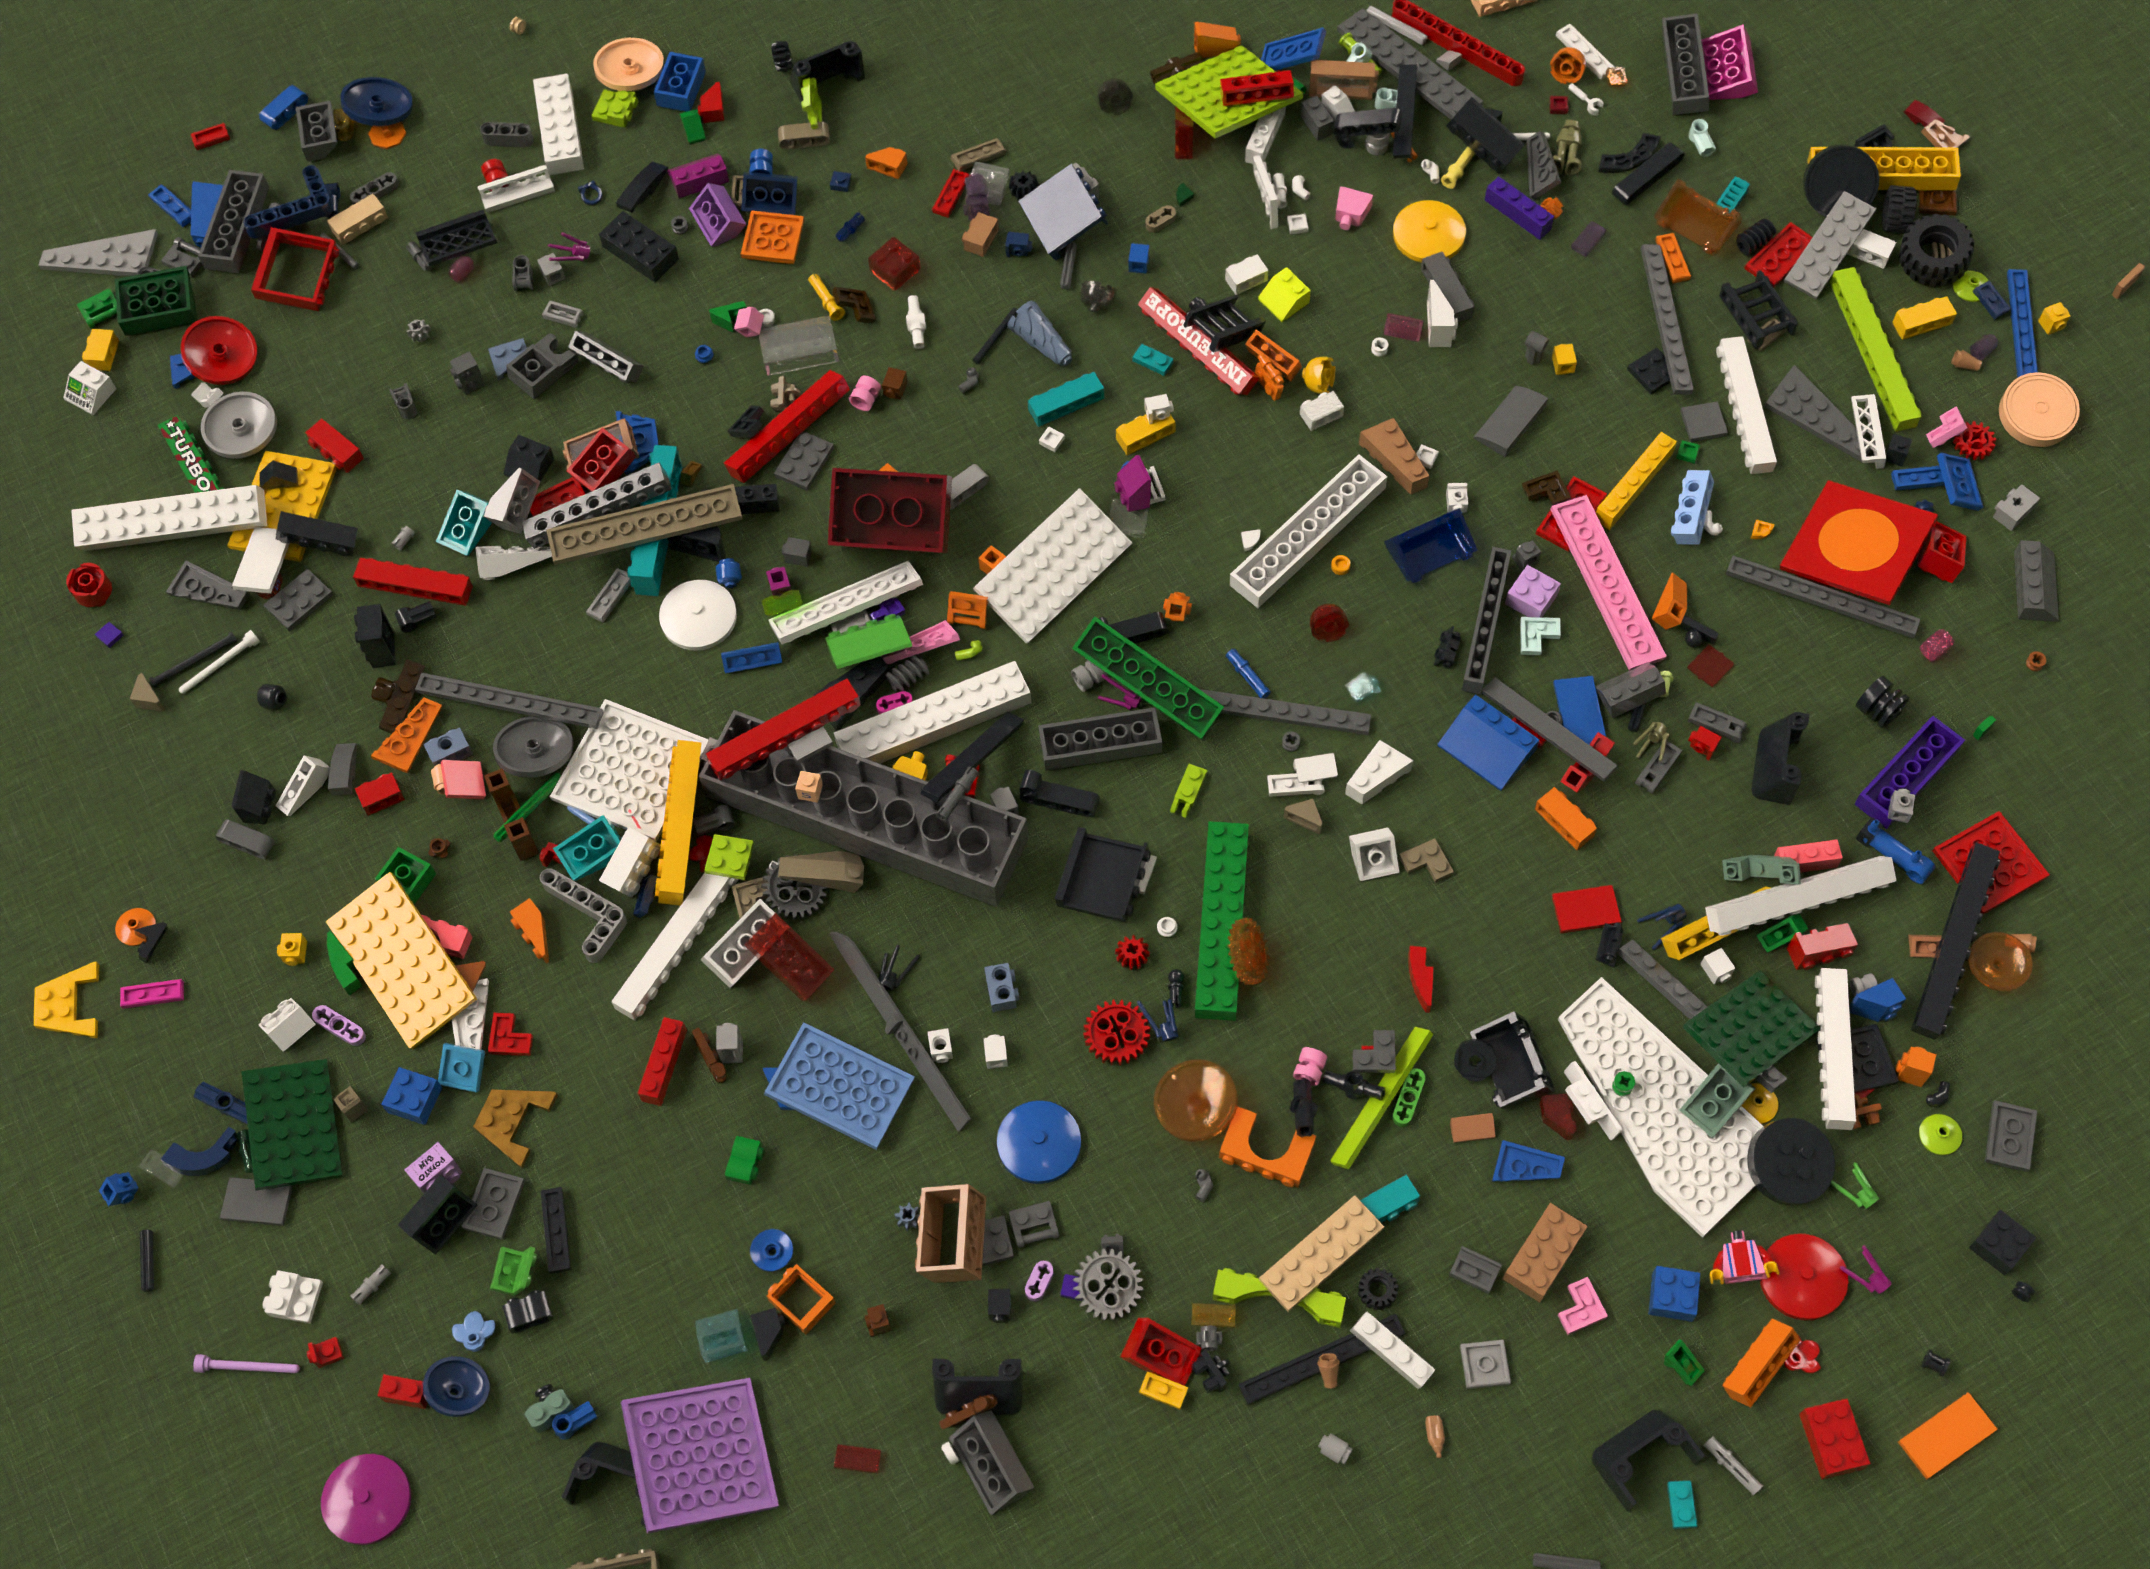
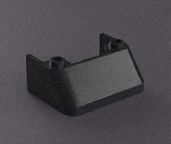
M1660 1410L1650 1411L1597 1447L1591 1456L1593 1465L1627 1512L1632 1510L1637 1503L1624 1486V1483L1633 1474L1632 1466L1627 1460L1629 1456L1660 1435L1668 1444L1673 1446L1680 1445L1694 1465H1697L1705 1456L1685 1428Z
M604 1442L592 1443L575 1463L562 1498L568 1504L573 1505L582 1480L591 1479L595 1475L598 1466L636 1478L631 1451ZM636 1485V1494L640 1498L638 1486ZM643 1516L640 1524L646 1529L645 1520Z

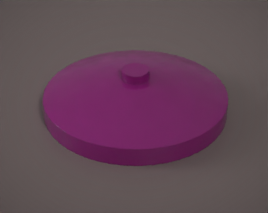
M363 1454L352 1457L339 1465L325 1483L321 1496L323 1519L330 1531L345 1542L355 1545H369L380 1542L391 1536L404 1522L411 1504V1487L405 1472L391 1459L377 1454Z

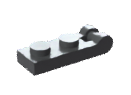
M1697 702L1688 719V722L1725 736L1735 743L1741 741L1742 732L1747 727L1746 722ZM1729 726H1733L1735 730L1729 729Z
M1668 741L1663 761H1659L1660 746L1635 782L1639 787L1642 785L1647 788V791L1651 794L1654 793L1682 752L1681 749ZM1647 776H1650V777H1652L1654 780H1653L1652 782H1650V781L1647 780L1646 778H1647Z

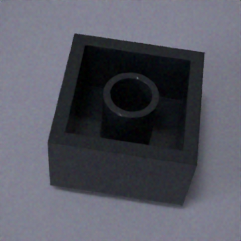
M1999 1210L1970 1245L1969 1249L2005 1276L2012 1270L2037 1237L2002 1210Z

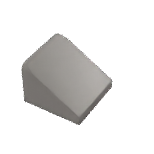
M1449 50L1436 59V62L1447 71H1450L1461 62L1462 54Z

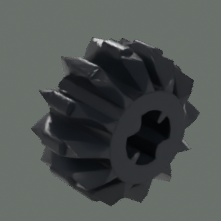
M778 41L773 43L771 50L776 70L784 72L792 69L793 62L788 42Z
M1023 170L1021 173L1015 172V176H1011L1009 182L1011 194L1016 196L1017 200L1039 187L1036 175H1032L1030 171L1027 173Z

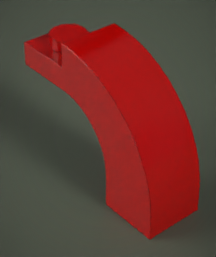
M1597 732L1590 743L1591 747L1605 757L1608 756L1615 745L1614 741L1600 732ZM1576 762L1574 765H1570L1560 782L1579 793L1595 775Z

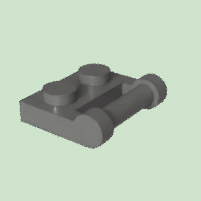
M177 237L161 262L164 266L171 269L187 266L189 275L193 278L201 268L202 263L199 257L194 258L180 252V250L183 248L199 255L200 248Z
M1050 1201L1009 1211L1018 1248L1024 1247L1025 1244L1051 1237L1053 1239L1059 1238ZM1046 1225L1050 1226L1048 1230L1025 1236L1021 1235V1232Z

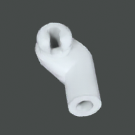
M1428 159L1423 160L1421 167L1430 175L1431 183H1439L1438 165Z
M1295 176L1292 180V190L1302 199L1307 200L1310 192L1303 188L1305 179L1303 176Z
M1707 510L1703 528L1709 534L1716 536L1722 532L1723 528L1719 523L1714 524L1712 522V512Z

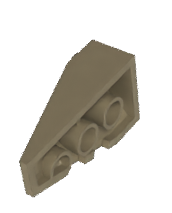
M843 851L781 857L778 878L855 893L863 885L864 865L858 854Z

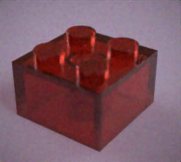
M894 236L868 258L870 271L894 291L921 270L919 256Z

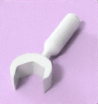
M1571 83L1568 89L1581 100L1588 102L1587 111L1590 114L1598 115L1599 110L1593 107L1596 105L1603 107V101L1598 98L1588 99L1582 90Z

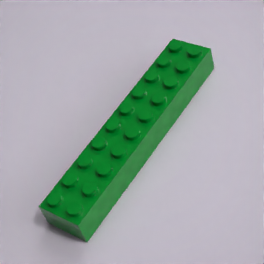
M1208 822L1195 1018L1236 1021L1249 824Z

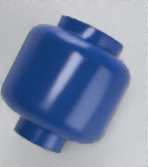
M732 558L720 560L719 564L715 567L717 582L725 585V588L735 587L736 583L742 579L740 564Z

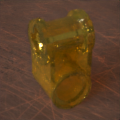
M342 108L333 109L338 138L342 141L351 139L353 137L355 120L347 116Z

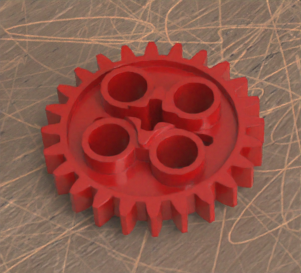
M1113 999L1112 1005L1104 1001V1008L1097 1005L1098 1012L1090 1011L1092 1018L1086 1017L1088 1024L1084 1025V1030L1087 1032L1083 1033V1035L1087 1039L1085 1045L1091 1046L1089 1052L1093 1053L1096 1051V1059L1102 1056V1063L1109 1059L1110 1064L1113 1065L1116 1060L1119 1066H1121L1122 1060L1125 1059L1129 1064L1130 1057L1137 1060V1053L1143 1055L1142 1047H1148V1043L1145 1040H1150V1035L1147 1034L1150 1032V1026H1146L1149 1022L1147 1019H1143L1145 1016L1143 1012L1138 1013V1006L1132 1009L1131 1002L1125 1006L1123 1000L1116 1004V1001ZM1109 1017H1113L1115 1021L1117 1032L1120 1033V1039L1125 1046L1124 1048H1121L1118 1036L1114 1032L1113 1024ZM1120 1017H1126L1128 1021L1125 1023H1121L1118 1021V1019ZM1107 1024L1109 1027L1102 1030L1099 1028V1025ZM1128 1035H1133L1135 1039L1133 1041H1128L1125 1039V1037ZM1108 1042H1114L1116 1046L1113 1048H1108L1106 1044Z

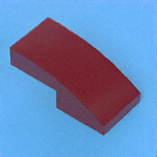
M1914 100L1904 110V113L1914 124L1920 122L1924 127L1935 119L1942 123L1945 122L1938 113L1917 100Z

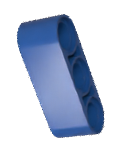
M291 85L261 111L259 118L272 129H279L296 114V107L307 104L308 95L296 86Z

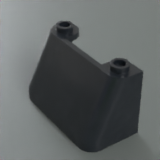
M849 41L795 63L790 82L800 102L804 101L801 93L804 79L815 78L817 84L843 73L846 79L849 76H853L857 82L864 80L865 72L862 51L855 42Z
M1794 712L1761 730L1758 737L1751 792L1755 798L1780 804H1791L1800 786L1801 771L1794 765L1786 764L1788 748L1792 743L1799 744L1801 734L1809 723L1810 714Z
M1514 1011L1470 1032L1472 1039H1481L1490 1043L1496 1053V1067L1491 1076L1496 1086V1090H1494L1495 1095L1492 1097L1497 1107L1501 1109L1510 1108L1556 1092L1531 1027L1523 1016Z
M933 1359L932 1372L935 1406L941 1414L945 1415L957 1409L960 1412L963 1410V1405L989 1394L996 1396L998 1400L995 1407L987 1410H992L994 1415H1014L1022 1409L1023 1368L1021 1359L1004 1360L999 1366V1376H955L954 1365L951 1361L947 1359Z

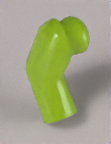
M979 640L972 641V648L956 651L957 661L972 658L980 653L983 648L981 647V642Z

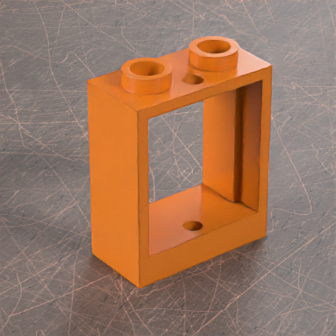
M797 1264L785 1271L783 1279L778 1284H773L769 1288L767 1295L769 1302L805 1335L836 1304L834 1297ZM798 1278L803 1280L821 1297L818 1303L801 1321L778 1301Z

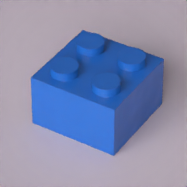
M399 1067L381 1105L387 1113L425 1125L442 1090V1086L436 1079Z
M1656 1266L1652 1272L1649 1315L1692 1322L1697 1315L1700 1273Z

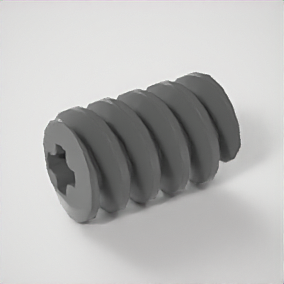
M917 654V657L912 656L910 658L911 661L905 660L904 665L899 664L898 669L893 668L891 670L892 674L889 672L885 674L889 685L895 692L896 689L903 692V685L909 688L910 680L916 684V676L922 680V672L929 675L928 667L919 654Z

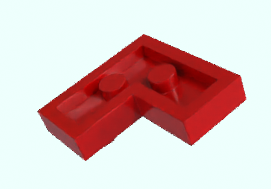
M514 1013L493 1014L488 1047L489 1054L531 1055L533 1035L513 1033L516 1018Z

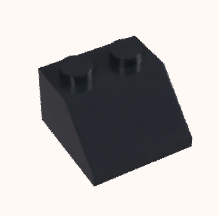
M518 434L508 450L503 474L511 477L518 468H522L541 482L555 460L551 447Z
M240 770L231 806L243 823L266 825L267 819L271 816V803L276 797V789L269 780Z

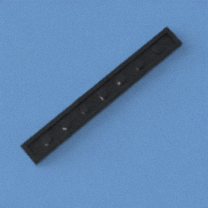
M1007 711L921 788V795L938 803L956 786V781L961 779L968 767L975 769L1023 725L1024 719Z
M1396 1314L1379 1321L1397 1338L1405 1335V1331ZM1351 1333L1239 1383L1238 1386L1248 1406L1321 1373L1317 1363L1319 1357L1323 1354H1335L1339 1364L1371 1349Z

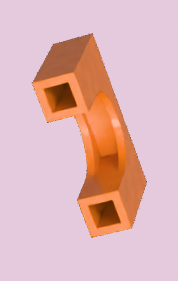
M1237 1106L1219 1151V1158L1226 1164L1242 1166V1169L1247 1172L1253 1173L1255 1171L1261 1173L1266 1179L1282 1181L1281 1183L1287 1187H1299L1317 1136L1313 1134L1310 1137H1300L1297 1135L1296 1130L1288 1151L1282 1157L1275 1160L1262 1159L1253 1153L1248 1142L1256 1122L1257 1113Z

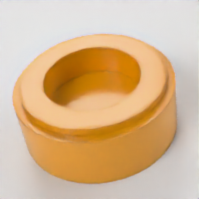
M1343 555L1333 558L1331 569L1335 574L1345 575L1350 570L1351 562L1349 558Z

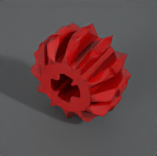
M1135 935L1132 936L1131 940L1125 936L1124 942L1119 941V948L1115 949V954L1118 955L1116 957L1117 962H1122L1123 968L1129 965L1131 971L1133 966L1140 969L1141 963L1146 964L1147 957L1150 956V951L1147 950L1149 945L1143 943L1142 937L1136 940Z

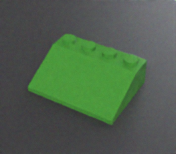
M895 614L887 615L884 617V620L878 622L876 619L866 622L865 626L859 627L854 625L848 627V631L842 633L834 631L829 633L828 637H825L831 659L837 669L912 646L901 617Z

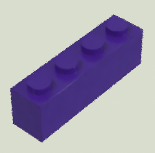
M1498 176L1487 186L1485 201L1540 240L1551 230L1554 216Z

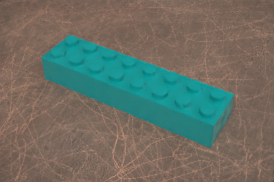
M654 445V450L650 452L649 457L651 466L660 462L667 472L672 490L642 502L640 506L677 498L682 471V463L677 446ZM667 538L636 545L635 549H632V565L628 567V578L631 579V587H634L636 595L659 596L668 547Z

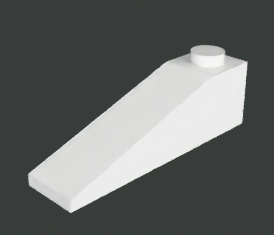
M501 546L476 547L478 573L480 578L484 580H493L495 577H500L552 557L550 547L534 549L532 546L528 547L527 550H523L519 546H512L508 550L501 549Z

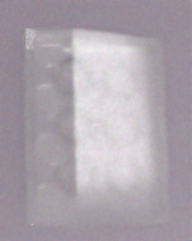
M829 315L761 328L759 339L767 376L839 362Z

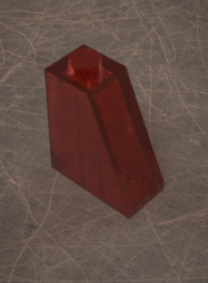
M1175 107V159H1193V120L1179 108Z

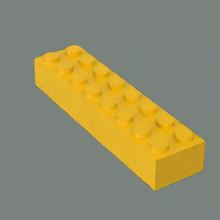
M1811 147L1807 163L1809 164L1817 153L1827 147ZM1858 147L1866 152L1877 166L1879 172L1878 190H1888L1891 185L1914 187L1915 190L1957 189L1961 177L1958 148Z
M677 740V746L672 748L662 839L664 840H661L659 857L663 859H659L657 877L661 878H657L655 896L659 897L658 903L681 906L683 903L702 742Z

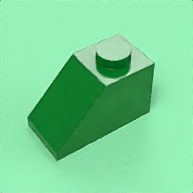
M1799 913L1791 914L1756 936L1768 953L1792 940L1795 933L1801 932L1803 934L1809 928Z

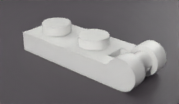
M1297 773L1267 776L1269 797L1300 794L1321 795L1325 792L1324 785H1322L1323 779L1312 781L1314 785H1309L1308 782L1299 783Z

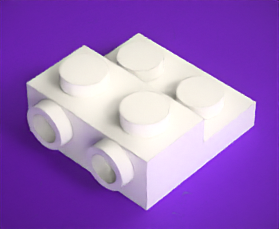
M277 1270L276 1276L273 1275L270 1279L269 1287L272 1289L270 1296L264 1298L263 1309H265V1313L270 1317L310 1324L323 1282L318 1279L301 1277L295 1273Z

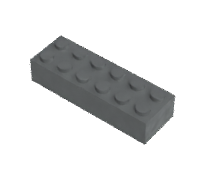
M1698 13L1662 18V35L1673 115L1709 111V92Z
M229 170L198 255L204 269L232 273L240 272L251 241L243 221L246 216L260 212L269 190L264 174Z
M1156 708L1038 725L1045 771L1162 753V739Z

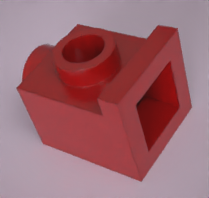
M1700 726L1697 732L1693 730L1688 741L1691 742L1690 747L1700 754L1707 755L1706 759L1709 761L1722 737Z

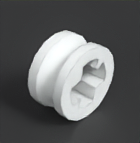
M1376 338L1373 340L1371 351L1375 356H1384L1387 353L1388 342L1386 339Z

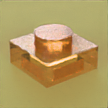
M1608 67L1605 73L1609 86H1625L1628 83L1624 67Z

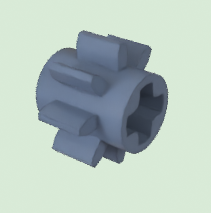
M910 1203L905 1207L899 1206L900 1213L895 1214L896 1219H901L897 1223L898 1227L903 1225L906 1231L911 1227L917 1229L916 1223L920 1215L916 1214L919 1212V1208L915 1207L913 1209ZM905 1215H908V1216H911V1215H912V1219L909 1220V1218H905L904 1216H905Z

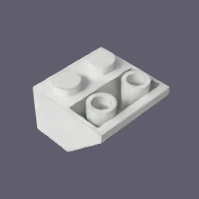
M292 998L282 1001L278 1005V1009L272 1014L269 1013L264 1016L259 1024L261 1029L283 1052L316 1025Z

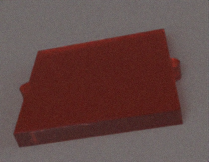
M1708 645L1687 668L1697 675L1698 679H1702L1713 688L1734 666V663L1726 658L1723 652H1719L1711 645Z

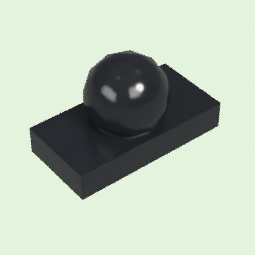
M1687 616L1683 617L1679 627L1688 631L1685 634V642L1690 647H1699L1704 640L1713 645L1716 643L1719 635L1718 632Z

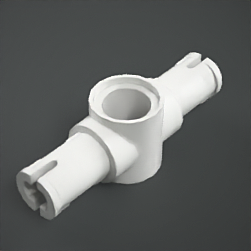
M913 295L908 297L907 327L908 331L912 334L914 348L922 349L924 348L923 333L924 329H926L925 316L920 310L918 296Z

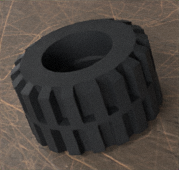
M1896 185L1889 187L1882 210V227L1884 231L1906 233V229L1912 225L1917 203V194L1914 187Z

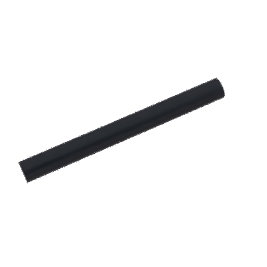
M1014 307L1011 309L972 361L975 364L980 363L1007 328L1012 315L1015 317L1018 314L1016 312L1018 309Z

